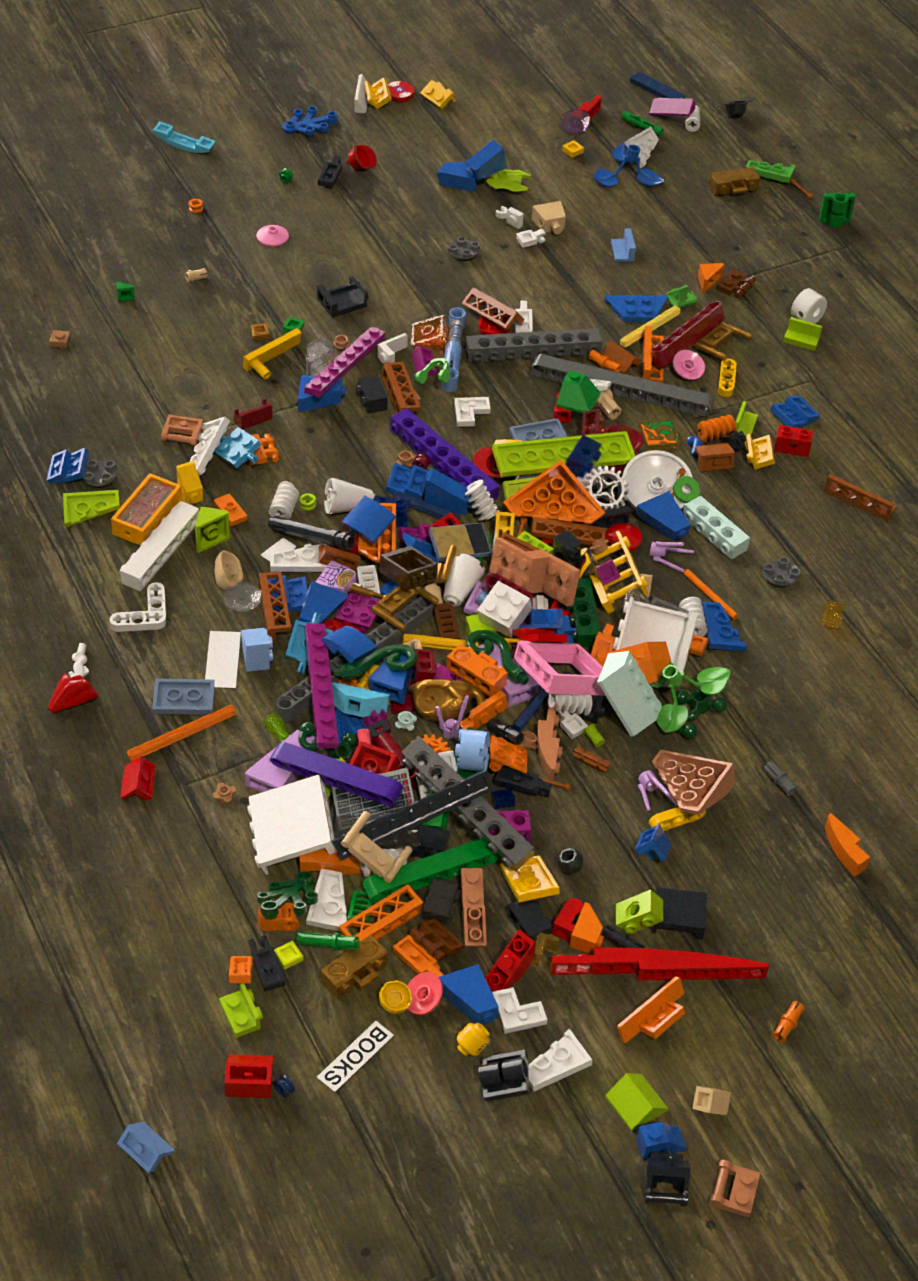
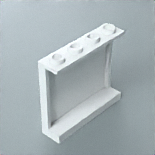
M630 597V601L625 602L623 613H626L625 619L620 620L618 631H621L620 637L615 639L613 649L618 650L644 642L666 641L671 662L678 668L680 673L684 672L698 613L690 612V614L634 601V598ZM666 681L663 687L670 688ZM680 685L678 687H674V689L679 691Z
M319 775L249 797L250 805L247 808L253 821L250 822V827L255 835V838L252 839L254 849L257 851L255 861L258 868H262L265 874H269V865L326 848L329 855L337 852L332 841L335 837L326 787Z

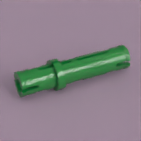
M627 111L622 113L621 120L631 123L632 126H637L644 130L651 127L658 137L663 135V127L644 120L639 115H633Z
M299 931L296 936L298 945L329 947L333 950H358L360 945L358 936H344L341 933L330 935Z

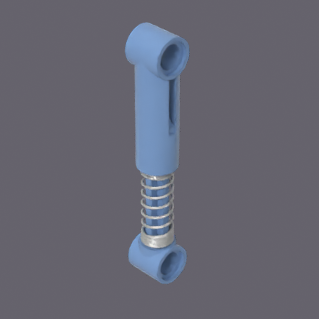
M459 307L452 308L449 311L448 343L445 346L444 358L449 362L450 379L446 383H441V388L446 392H453L458 388L462 354L461 338L466 319V311Z

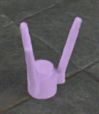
M652 542L650 556L654 557L653 561L661 562L675 570L684 572V569L661 557H665L666 551L694 554V550L667 547L684 546V543Z
M468 695L464 698L457 720L448 719L444 722L439 706L435 707L439 728L443 729L445 738L454 740L458 737L459 723L462 720L468 703Z
M647 770L639 776L640 784L638 788L642 793L647 811H650L651 808L645 790L651 792L657 788L674 805L678 806L677 801L672 798L671 794L658 781L651 770Z

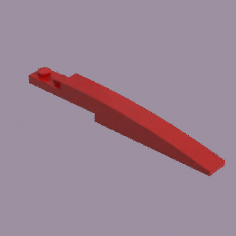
M594 948L593 955L567 956L561 954L552 956L550 966L551 975L637 974L638 981L672 980L676 976L681 980L766 979L769 969L768 963L698 952L645 948Z

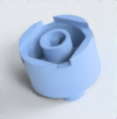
M460 729V744H456L455 756H459L457 759V770L486 771L490 755L488 754L490 733L479 730Z

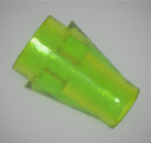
M272 713L264 719V727L279 741H284L290 736L281 715Z

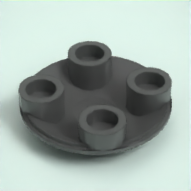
M461 236L457 238V241L448 246V252L455 258L470 259L479 254L480 243L466 240L465 237Z
M89 460L82 479L91 486H105L116 479L118 469L112 460Z
M780 557L779 560H774L764 565L763 575L772 584L788 586L799 580L800 569L791 563L789 558Z

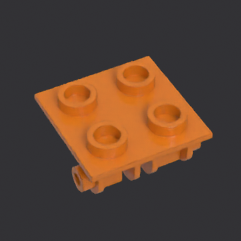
M491 735L489 768L497 772L504 764L527 773V750L520 745L507 742L501 737Z

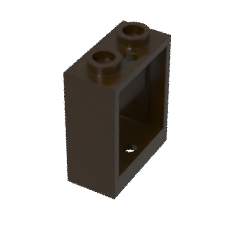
M412 546L381 554L380 572L408 590L437 581L438 563ZM410 566L414 568V570L407 571L406 569H404Z

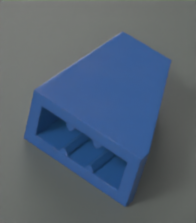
M492 140L465 162L466 172L470 177L473 176L477 180L508 167L504 148L495 140Z
M465 162L444 163L437 173L439 185L475 192L480 180L468 175Z
M301 376L298 393V412L341 403V398L345 396L346 386H343V379H339L321 397L305 393V386L315 377Z
M430 468L426 478L425 502L454 513L467 515L468 509H472L471 506L474 502H468L471 495H464L468 491L467 487Z
M670 491L637 505V517L672 541L678 538L682 539L689 534L690 523Z
M312 581L307 590L298 620L311 622L313 613L317 612L316 619L318 613H321L322 616L319 623L324 624L326 620L341 608L348 594Z
M400 654V660L396 661V663L404 662L408 657ZM385 660L368 678L369 688L371 691L389 694V700L404 704L412 668L405 671H392L387 667Z
M478 964L439 977L443 986L442 996L475 1024L477 1022L480 1024L490 1023L497 1019L499 1006Z

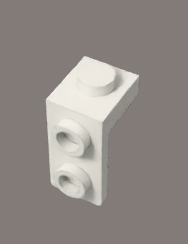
M406 333L378 344L377 357L381 363L395 362V352L407 347L408 335Z

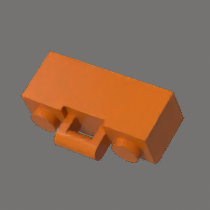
M460 644L447 656V670L476 686L490 697L507 685L508 673L501 666H497L498 661L484 652L477 655L471 647Z

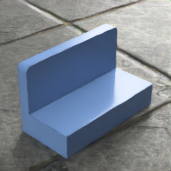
M631 228L624 229L623 239H611L616 262L634 261L636 246Z
M145 1122L129 1124L117 1142L148 1173L155 1171L162 1157L172 1155L175 1151Z

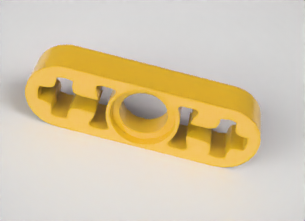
M732 359L722 360L718 393L723 397L732 396L734 391L737 364Z
M676 807L654 815L650 818L649 824L651 828L660 824L663 831L699 820L706 814V810L697 815L680 811Z

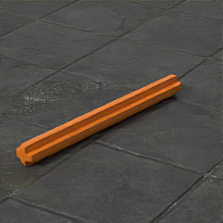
M228 705L128 750L127 756L130 761L140 756H146L235 716L236 710L233 705Z

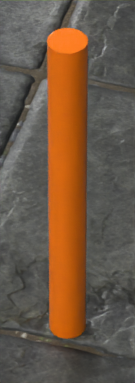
M689 569L684 571L683 574L713 602L722 605L732 620L738 617V614Z

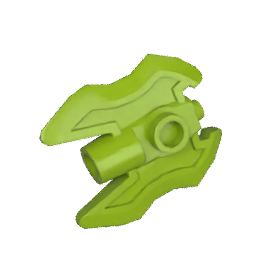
M504 169L492 174L491 179H487L486 182L495 189L504 188L516 192L526 191L528 187L521 185L522 179L531 178V175L521 170Z

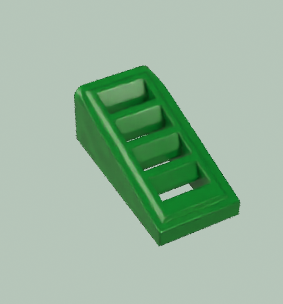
M353 890L347 921L355 917L356 915L354 914H360L364 911L356 910L355 908L368 909L373 906L370 899L357 898H369L365 891ZM356 902L368 903V905L356 904ZM371 915L365 917L364 923H370ZM351 926V928L361 929V927Z

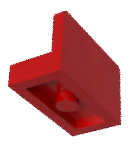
M596 95L590 103L584 102L572 114V119L587 124L601 110L602 97Z
M142 756L125 765L120 798L126 799L136 794L146 801L151 799L156 765Z

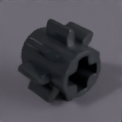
M732 430L725 436L727 439L725 443H729L734 451H739L745 446L744 441L747 439L743 431L738 433L737 430Z

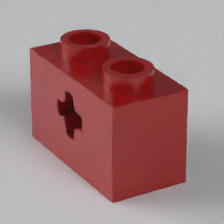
M779 425L774 452L809 457L813 430Z

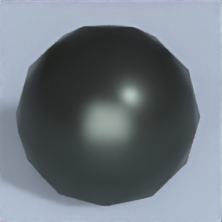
M567 848L561 851L558 856V867L566 874H575L583 867V855L577 849Z

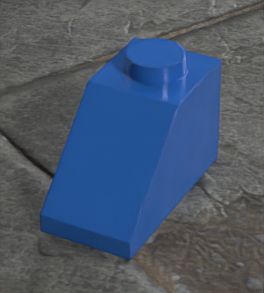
M664 1122L639 1126L636 1141L643 1160L649 1158L651 1152L666 1153L667 1149H670L671 1153H677L687 1150L680 1128Z

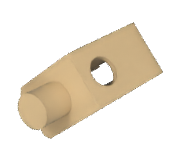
M561 201L532 206L531 219L540 229H543L545 233L554 232V234H560L563 231L566 216Z

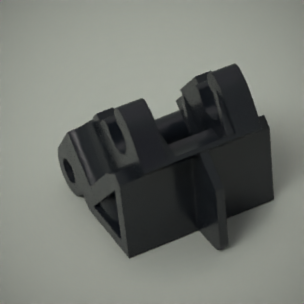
M667 1149L666 1153L651 1152L649 1158H646L645 1204L662 1202L682 1204L683 1207H687L691 1168L689 1162L683 1160V1154H673L670 1152V1149ZM660 1182L674 1183L675 1190L681 1191V1194L651 1192V1189L656 1188L657 1183Z

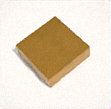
M267 323L250 325L253 340L270 339Z

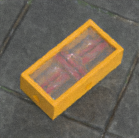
M150 473L111 518L112 535L141 546L142 542L149 538L151 532L160 525L162 519L167 517L171 509L182 501L181 485Z

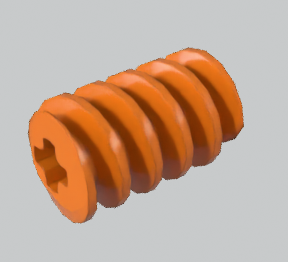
M731 415L701 421L697 425L698 435L702 443H706L707 440L711 442L713 438L718 440L719 436L723 439L730 431L736 430V423Z

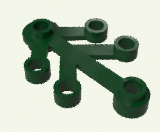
M302 871L296 874L294 880L271 882L269 884V892H259L257 900L261 904V913L264 918L268 920L275 919L279 909L291 898L294 903V913L298 915L305 914L307 912L306 903L313 905L318 902V894L312 888L315 884L313 874L308 871ZM301 890H304L306 893L305 902L302 901L299 894ZM279 897L276 901H270L271 898Z

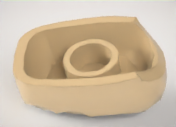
M225 550L221 551L215 561V579L220 589L229 591L243 581V572L240 561L234 554Z

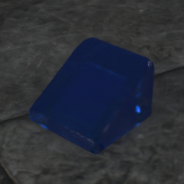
M511 789L491 791L495 809L515 807L516 798Z

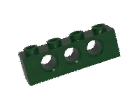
M581 578L578 580L573 606H566V610L571 612V615H569L570 626L577 629V632L572 635L575 643L581 647H593L598 632H600L590 578Z

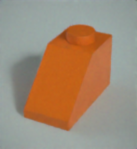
M587 902L584 903L571 935L570 947L593 955L594 948H601L604 936L601 935L603 926Z

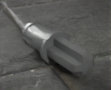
M768 762L764 766V770L774 780V784L779 785L787 796H792L797 791V786L789 780L787 773L782 772L774 762Z

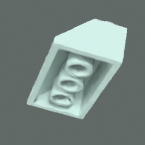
M630 651L609 653L598 679V684L629 735L635 736L657 720L661 711V702L657 699L652 687L647 682L644 673L641 672Z

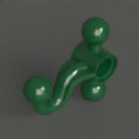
M701 688L694 690L692 695H689L685 690L676 692L678 704L692 703L693 710L689 712L686 722L695 721L700 714L708 712L710 707L718 713L724 712L727 709V702L724 698L709 699V695L704 694ZM686 724L677 730L687 739L695 738L698 731L693 724Z
M311 722L301 724L298 742L302 748L316 751L320 749L317 748V741L310 744L306 740L307 737L313 736L316 730ZM347 732L343 735L342 742H339L337 749H323L328 753V757L333 759L341 757L346 761L351 756V748L357 743V736L352 732Z

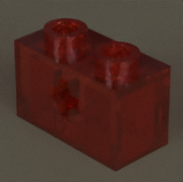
M600 409L583 411L582 435L603 434L605 431V421Z

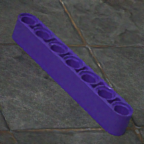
M283 741L278 743L270 757V762L281 769L307 778L319 775L324 784L391 807L395 805L404 788L401 783L394 779Z

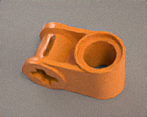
M285 903L279 909L277 917L272 920L264 918L260 906L258 911V927L267 932L294 931L298 929L299 921L297 920V914L294 913V903Z

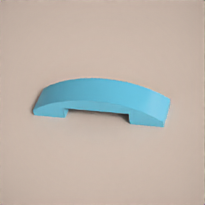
M160 121L153 129V133L164 142L189 152H210L216 144L215 140L203 136L197 140L174 132L173 126Z

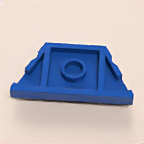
M605 295L604 302L612 306V311L618 315L622 322H649L661 313L663 305L667 303V296Z

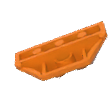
M379 503L396 516V503ZM396 518L374 544L359 537L358 553L376 563H380L381 554L395 551Z
M666 641L640 643L608 652L595 659L603 667L609 653L630 651L649 684L658 682L664 668L671 662Z

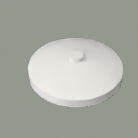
M652 450L640 453L629 461L623 472V476L626 477L623 483H629L625 489L630 490L628 494H624L628 497L626 501L632 508L637 510L638 504L667 491L671 493L673 484L678 478L680 468L686 470L684 476L692 477L691 471L679 457L669 452ZM686 485L682 486L683 492L689 494L690 488ZM674 496L676 503L682 510L686 503L680 502Z

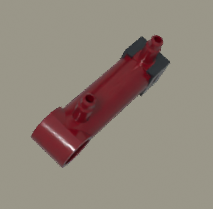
M383 719L366 727L370 729L371 744L397 754L401 762L398 770L406 768L402 763L401 752L403 750L391 734V728ZM411 768L408 772L411 787L414 790L418 785L415 771Z

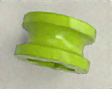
M309 493L301 495L299 499L300 507L307 511L313 510L316 507L315 496Z

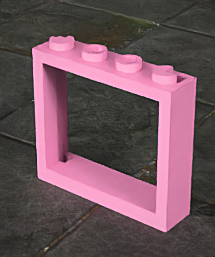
M518 641L514 659L547 693L606 696L598 684L603 667L579 644ZM547 662L571 663L583 675L558 674Z

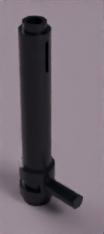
M279 516L271 517L268 521V526L274 531L324 543L329 547L338 548L343 551L351 550L354 547V537L358 535L353 530L349 532H342L336 529L329 530Z

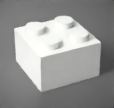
M498 581L477 609L479 621L512 638L514 635L512 630L518 629L519 625L522 624L532 610L531 600L529 597Z

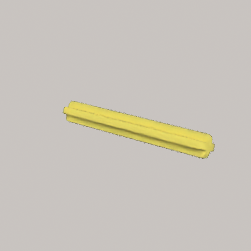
M673 306L621 338L620 345L626 348L644 336L645 326H652L653 331L679 315L681 309Z

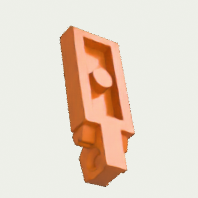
M606 624L603 633L598 632L590 653L594 659L613 650L615 637L611 636L614 628L613 625Z
M499 691L469 711L470 715L459 723L460 729H467L468 727L477 729L499 713H502L508 708L506 694Z
M407 935L392 947V951L415 973L430 972L438 977L444 975L439 971L438 961L430 956L421 945H418L410 935Z

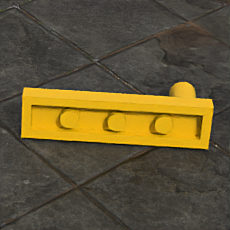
M296 328L245 355L243 368L247 372L254 369L264 380L268 379L271 372L263 363L300 344L301 331Z

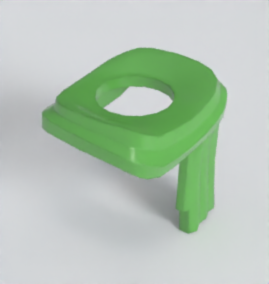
M688 285L673 289L667 293V299L670 304L678 308L695 305L698 302L694 293L688 289Z

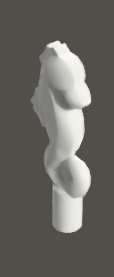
M80 643L77 652L72 655V660L75 661V664L73 666L74 673L72 671L69 672L70 677L81 675L84 678L89 673L88 668L83 666L87 662L85 655L87 645L84 643Z

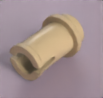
M206 269L188 270V272H185L186 281L193 283L196 280L207 279V274H203L207 273Z

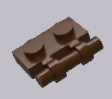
M732 268L717 284L716 290L729 296L735 293V296L740 298L747 293L748 289L754 286L756 278L751 276L746 279V274Z
M436 919L422 923L419 930L414 927L410 931L414 941L418 945L422 944L428 950L427 953L432 957H436L439 961L445 958V954L449 957L462 952L465 946Z

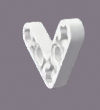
M157 582L151 583L148 586V611L120 612L111 615V629L116 632L164 628L166 625L164 586ZM154 591H158V596L154 597ZM153 604H161V605H162V606L159 607V608H154V607H152ZM135 619L143 620L141 623L133 622Z

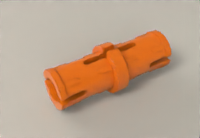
M595 350L590 352L588 359L597 363L602 369L620 372L621 365L610 360V357L601 355Z
M793 1001L787 1013L781 1016L780 1024L772 1034L776 1041L781 1036L779 1042L784 1043L790 1031L797 1026V1020L805 1010L801 1003L796 1008L798 1002Z

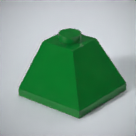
M569 370L563 380L556 407L590 415L601 396V392L585 374Z

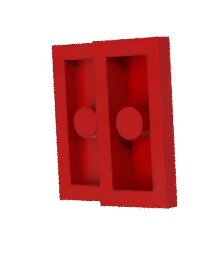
M519 628L512 630L515 636L526 641L568 642L567 634H554V629Z

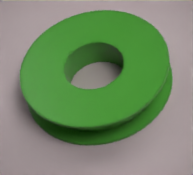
M682 476L673 484V494L680 502L688 503L699 496V484L690 476ZM682 486H688L690 488V493H684L682 490Z

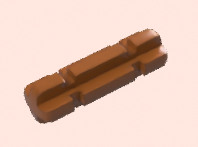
M577 747L573 752L574 758L582 759V762L594 768L598 767L604 773L611 766L609 761L601 760V757L588 751L586 753L580 747Z

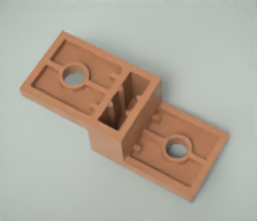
M496 538L489 574L497 573L530 593L543 592L566 606H573L581 570L544 550L524 551L502 538Z

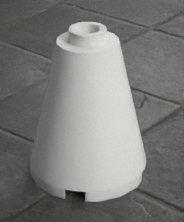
M336 478L328 479L324 495H327V501H324V506L328 514L351 511L363 496L376 501V495L370 489Z
M467 554L454 557L448 581L445 583L443 599L446 603L451 602L453 607L461 605L481 579L485 568L479 565L480 561Z

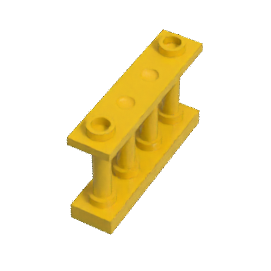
M620 531L616 532L619 542L609 546L599 554H590L587 548L581 550L582 557L586 552L591 563L588 565L587 570L600 601L608 614L615 611L612 605L615 602L614 600L638 588L642 589L645 596L648 595L646 587L649 585L644 575L641 576L628 548L631 544L627 536L623 537ZM623 548L625 555L613 561L616 567L629 561L631 568L621 572L620 578L604 585L595 569V563L598 562L597 560ZM635 575L636 582L613 593H607L606 590L610 586Z

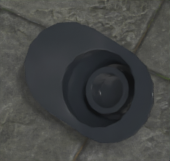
M755 97L741 98L729 103H722V105H725L726 113L730 119L740 118L746 112L747 103L753 101Z

